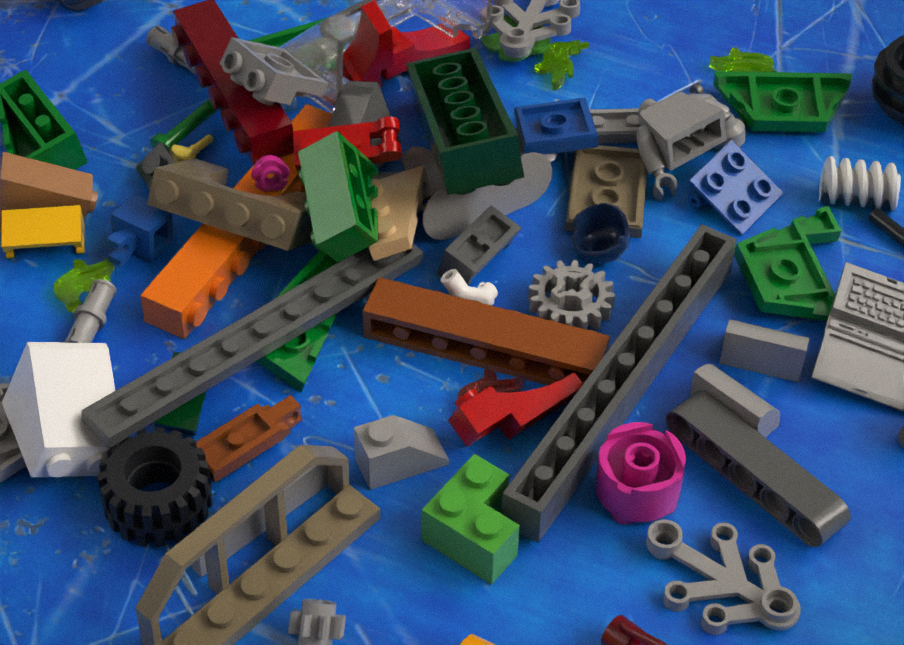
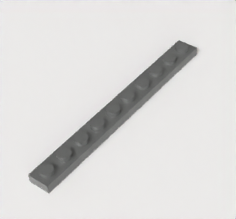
M413 243L412 248L373 261L369 247L86 407L82 410L81 421L109 449L370 294L379 277L393 280L419 265L424 252Z

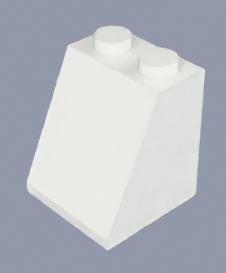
M26 343L3 398L2 405L31 478L98 476V473H100L99 465L102 458H108L106 452L108 448L81 421L83 409L115 391L109 349L106 343Z

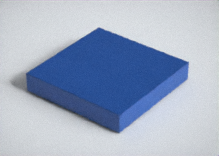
M586 98L514 108V119L524 154L536 152L545 155L599 147L598 134Z

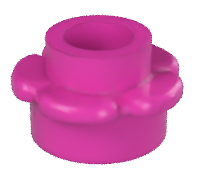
M273 155L261 157L255 163L251 173L252 179L256 181L255 186L264 192L282 189L287 184L286 178L290 175L289 167L280 158ZM269 174H274L272 178L267 177Z

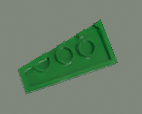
M319 251L276 298L339 262H336L325 252ZM338 313L256 362L302 392Z

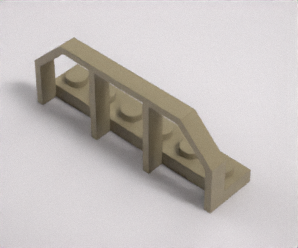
M299 445L166 552L135 607L142 643L144 645H234L381 519L380 508L349 484L348 458L333 446ZM312 465H327L328 487L337 495L287 536L284 488ZM264 505L267 540L274 544L275 547L229 584L224 537ZM202 555H205L209 588L218 595L162 641L158 618L186 568Z

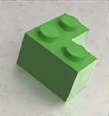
M473 454L422 509L421 540L491 585L518 555L520 525L501 514L502 496L509 485V474Z

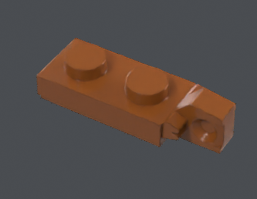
M291 395L272 407L269 405L261 407L257 403L198 440L196 445L197 448L201 447L205 453L211 480L214 483L218 482L282 441L291 433L290 429L302 421L301 405Z

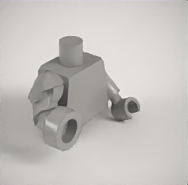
M676 92L659 102L653 99H646L640 105L638 115L640 127L636 132L638 151L649 175L653 174L656 179L653 187V196L656 200L662 201L664 197L663 189L660 186L668 187L672 196L675 195L677 189V179L673 175L665 173L664 168L672 171L712 148L721 150L731 140L738 147L742 146L745 142L746 132L744 123L729 112V107L717 102V99L712 97L713 95Z

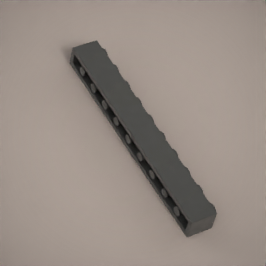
M701 224L503 492L501 514L520 525L519 534L537 543L543 538L598 460L600 447L607 440V435L616 427L623 425L730 274L737 239Z

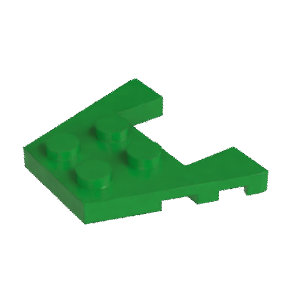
M829 206L817 209L815 215L805 218L800 216L793 219L791 225L777 230L774 227L737 243L734 257L760 312L821 321L828 320L835 293L810 244L838 241L842 230Z

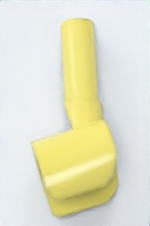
M208 134L190 147L174 144L171 149L180 162L195 159L201 150L213 142V137Z

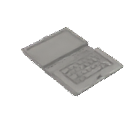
M845 262L813 368L812 379L904 412L903 282Z

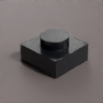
M160 142L137 165L136 169L150 189L155 167L180 161L168 145Z

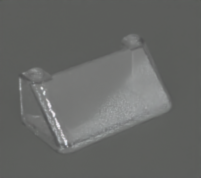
M362 0L278 46L287 50L329 83L323 96L306 94V96L332 114L344 85L347 81H350L343 77V53L357 37L361 6L373 0ZM375 0L390 26H396L416 15L452 38L458 35V30L473 31L472 36L476 39L490 33L492 0Z

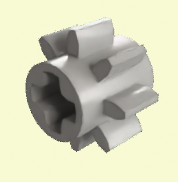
M303 599L301 610L293 609V611H290L288 633L299 634L297 645H332L333 639L341 640V637H344L346 615L336 614V602L321 599Z

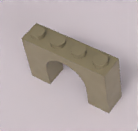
M196 158L155 167L147 203L149 206L287 251L312 242L310 232L313 230L311 218L304 205V201L307 199L306 193L295 191L281 196H267L236 190L226 186L229 169Z

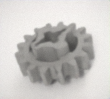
M559 260L557 261L556 269L545 265L543 266L542 275H533L532 285H529L530 313H537V317L546 320H554L558 323L586 330L587 326L590 325L598 330L601 328V320L609 321L611 309L614 308L615 293H612L613 282L605 281L606 273L604 271L593 273V264L591 263L581 268L578 267L577 260H573L571 266H565ZM550 292V297L547 299L546 294ZM594 296L597 299L595 303L592 302V297Z

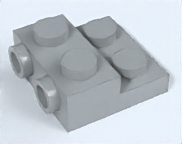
M231 37L219 63L224 72L231 74L230 79L244 86L248 91L254 92L253 98L269 106H273L274 102L291 105L295 95L305 97L306 94L323 96L329 84L284 48Z

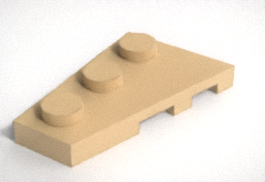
M424 165L379 180L372 179V186L375 185L378 188V197L371 200V209L375 207L378 211V242L369 246L373 261L412 248L418 222L416 211L417 207L422 205L423 194L421 190L422 186L427 184L428 179Z

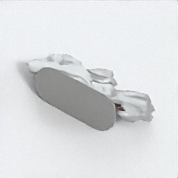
M516 127L514 129L518 136L524 178L516 179L505 186L489 185L476 188L472 193L465 195L447 194L431 150L425 147L412 146L405 152L400 161L405 167L403 171L421 165L425 166L428 179L427 184L422 186L421 191L423 199H428L427 204L422 203V205L417 207L416 215L424 210L422 224L425 232L433 239L446 240L462 234L491 205L504 215H507L538 200L547 190L551 181L552 167L550 162L556 159L558 153L543 155L531 152L524 154ZM379 171L378 175L372 179L379 180L400 172Z

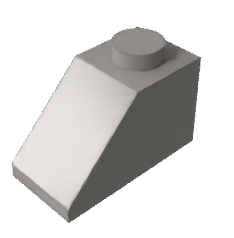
M396 415L354 427L355 460L370 490L449 465V459L434 430L430 427Z

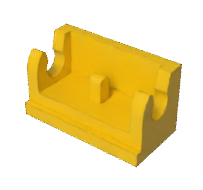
M80 205L2 210L1 247L3 252H6V259L14 258L15 249L74 245L77 254L85 253V223Z

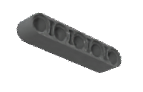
M699 390L667 414V425L680 442L807 545L814 548L820 547L851 520L848 506L836 493L706 391Z

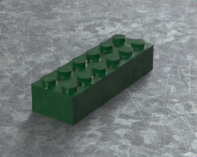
M476 47L406 63L413 102L448 195L454 193L465 195L472 193L476 188L489 185L505 186L516 179L524 178L517 133Z

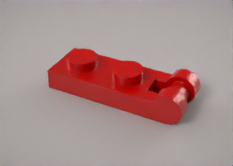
M382 117L375 122L293 131L294 163L297 172L301 169L298 152L336 131L373 163L395 161L402 157L401 144L397 142V135L400 133V123L396 117ZM371 139H382V143L378 146H372Z

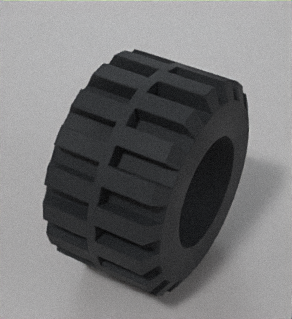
M155 428L154 432L146 433L145 429L136 432L137 436L127 437L120 441V446L110 447L106 451L108 458H102L100 462L98 484L106 520H109V525L114 532L120 531L121 538L130 542L134 538L137 539V545L147 547L149 542H156V547L166 546L165 541L172 539L177 543L184 539V533L194 531L199 527L198 522H205L209 515L208 508L212 506V494L208 461H206L203 449L201 447L197 448L196 441L191 437L183 439L182 432L173 430L169 434L165 433L164 428ZM164 482L172 484L159 491L147 492L140 490L152 483Z

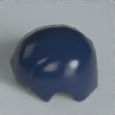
M607 203L588 206L575 216L574 234L571 236V240L578 257L585 262L601 265L618 260L625 252L630 242V229L626 215L618 206Z

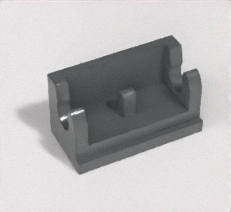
M491 205L445 249L437 275L442 277L447 271L456 269L469 286L473 277L502 249L507 248L512 243L522 227Z

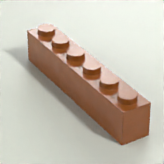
M381 277L378 278L363 309L364 338L544 385L557 382L574 372L584 384L609 350L610 335Z

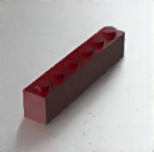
M206 0L174 10L175 26L171 27L174 42L177 47H183L184 57L190 68L195 67L196 77L201 88H208V96L214 110L220 108L223 124L228 132L233 130L239 152L241 154L246 153L253 165L261 157L267 155L280 158L294 153L293 124L280 103L274 102L273 106H269L257 101L252 96L254 92L248 91L244 86L230 79L231 74L224 72L219 64L231 37H238L215 0Z

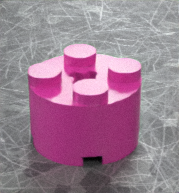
M632 422L618 426L607 435V440L599 450L595 480L596 494L600 503L612 514L613 519L620 524L626 525L633 522L655 521L673 513L677 508L686 463L685 451L675 435L667 430L665 434L653 430V424Z

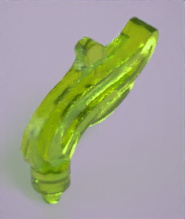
M579 40L551 43L550 47L543 53L542 62L534 65L535 72L539 74L549 72L552 77V90H558L565 82V73L568 74L570 79L574 75V64L568 57L580 54L582 49L589 48V43H580Z
M737 47L730 50L729 56H710L709 67L716 71L777 72L774 68L773 59L768 55L741 52Z
M108 257L102 262L89 266L83 260H74V268L55 282L54 295L57 299L64 302L67 311L75 313L77 307L82 305L79 295L84 291H90L91 284L95 279L97 281L98 279L111 281L110 275L113 273L115 266L114 263L108 261Z

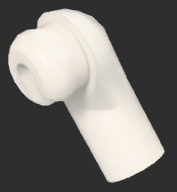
M451 269L444 273L440 280L452 296L475 300L493 306L495 303L494 299L498 295L496 287L490 282H482L477 288L468 286L456 269Z

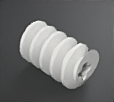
M828 156L821 171L819 202L824 192L828 193L830 204H835L839 194H843L846 206L851 204L854 196H858L860 207H865L869 198H873L875 208L880 209L884 200L887 199L889 200L891 211H895L900 192V172L897 174L894 163H888L882 173L881 165L878 161H873L867 171L864 160H857L852 169L849 158H843L837 168L834 157Z

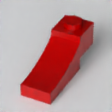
M375 0L361 6V17L356 34L346 51L338 55L340 70L336 71L342 87H344L347 81L378 82L381 89V71L394 65L392 27Z
M450 20L430 28L411 32H400L396 27L391 26L394 65L382 70L381 76L388 80L406 71V63L470 49V37Z
M574 372L550 385L523 392L501 393L496 392L490 386L478 394L475 389H472L454 403L457 409L448 419V422L466 447L474 444L498 427H500L507 439L510 440L572 400L583 383Z

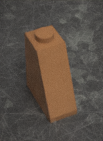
M2 152L0 157V231H2V210L80 205L84 219L86 213H93L97 202L98 193L92 190L93 174Z

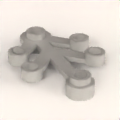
M493 0V5L483 9V23L493 27L501 35L500 46L503 48L506 56L523 58L531 54L535 42L557 35H568L571 32V18H576L580 15V0H560L559 8L543 13L542 11L545 6L555 5L559 0H531L525 12L514 3V0ZM504 12L518 24L517 27H512L504 20ZM550 23V26L532 30L535 27Z
M661 519L649 526L646 546L654 557L662 560L672 557L709 579V581L692 583L677 580L669 582L665 587L663 603L669 610L680 612L685 610L691 601L738 596L749 603L724 607L717 603L707 605L702 613L701 626L704 631L712 635L724 633L730 624L760 621L770 629L787 630L798 622L801 613L800 604L796 595L791 590L780 586L774 566L776 555L771 547L758 544L749 551L747 565L753 573L759 575L761 589L747 581L736 544L738 532L733 525L725 522L718 523L711 531L710 545L714 550L720 552L723 566L683 543V532L677 523ZM726 535L730 540H721L717 536ZM659 542H666L668 543V545L661 544ZM755 557H764L768 562H759ZM679 593L684 598L675 599L670 594ZM771 609H779V610H781L783 613H778V612H775V611H773V610H771ZM717 616L721 618L722 621L713 622L708 617Z

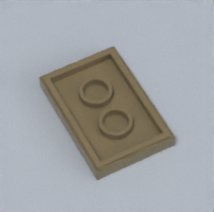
M599 145V147L574 150L565 231L574 232V218L579 212L591 205L607 203L618 206L626 215L630 237L641 238L647 169L638 149Z

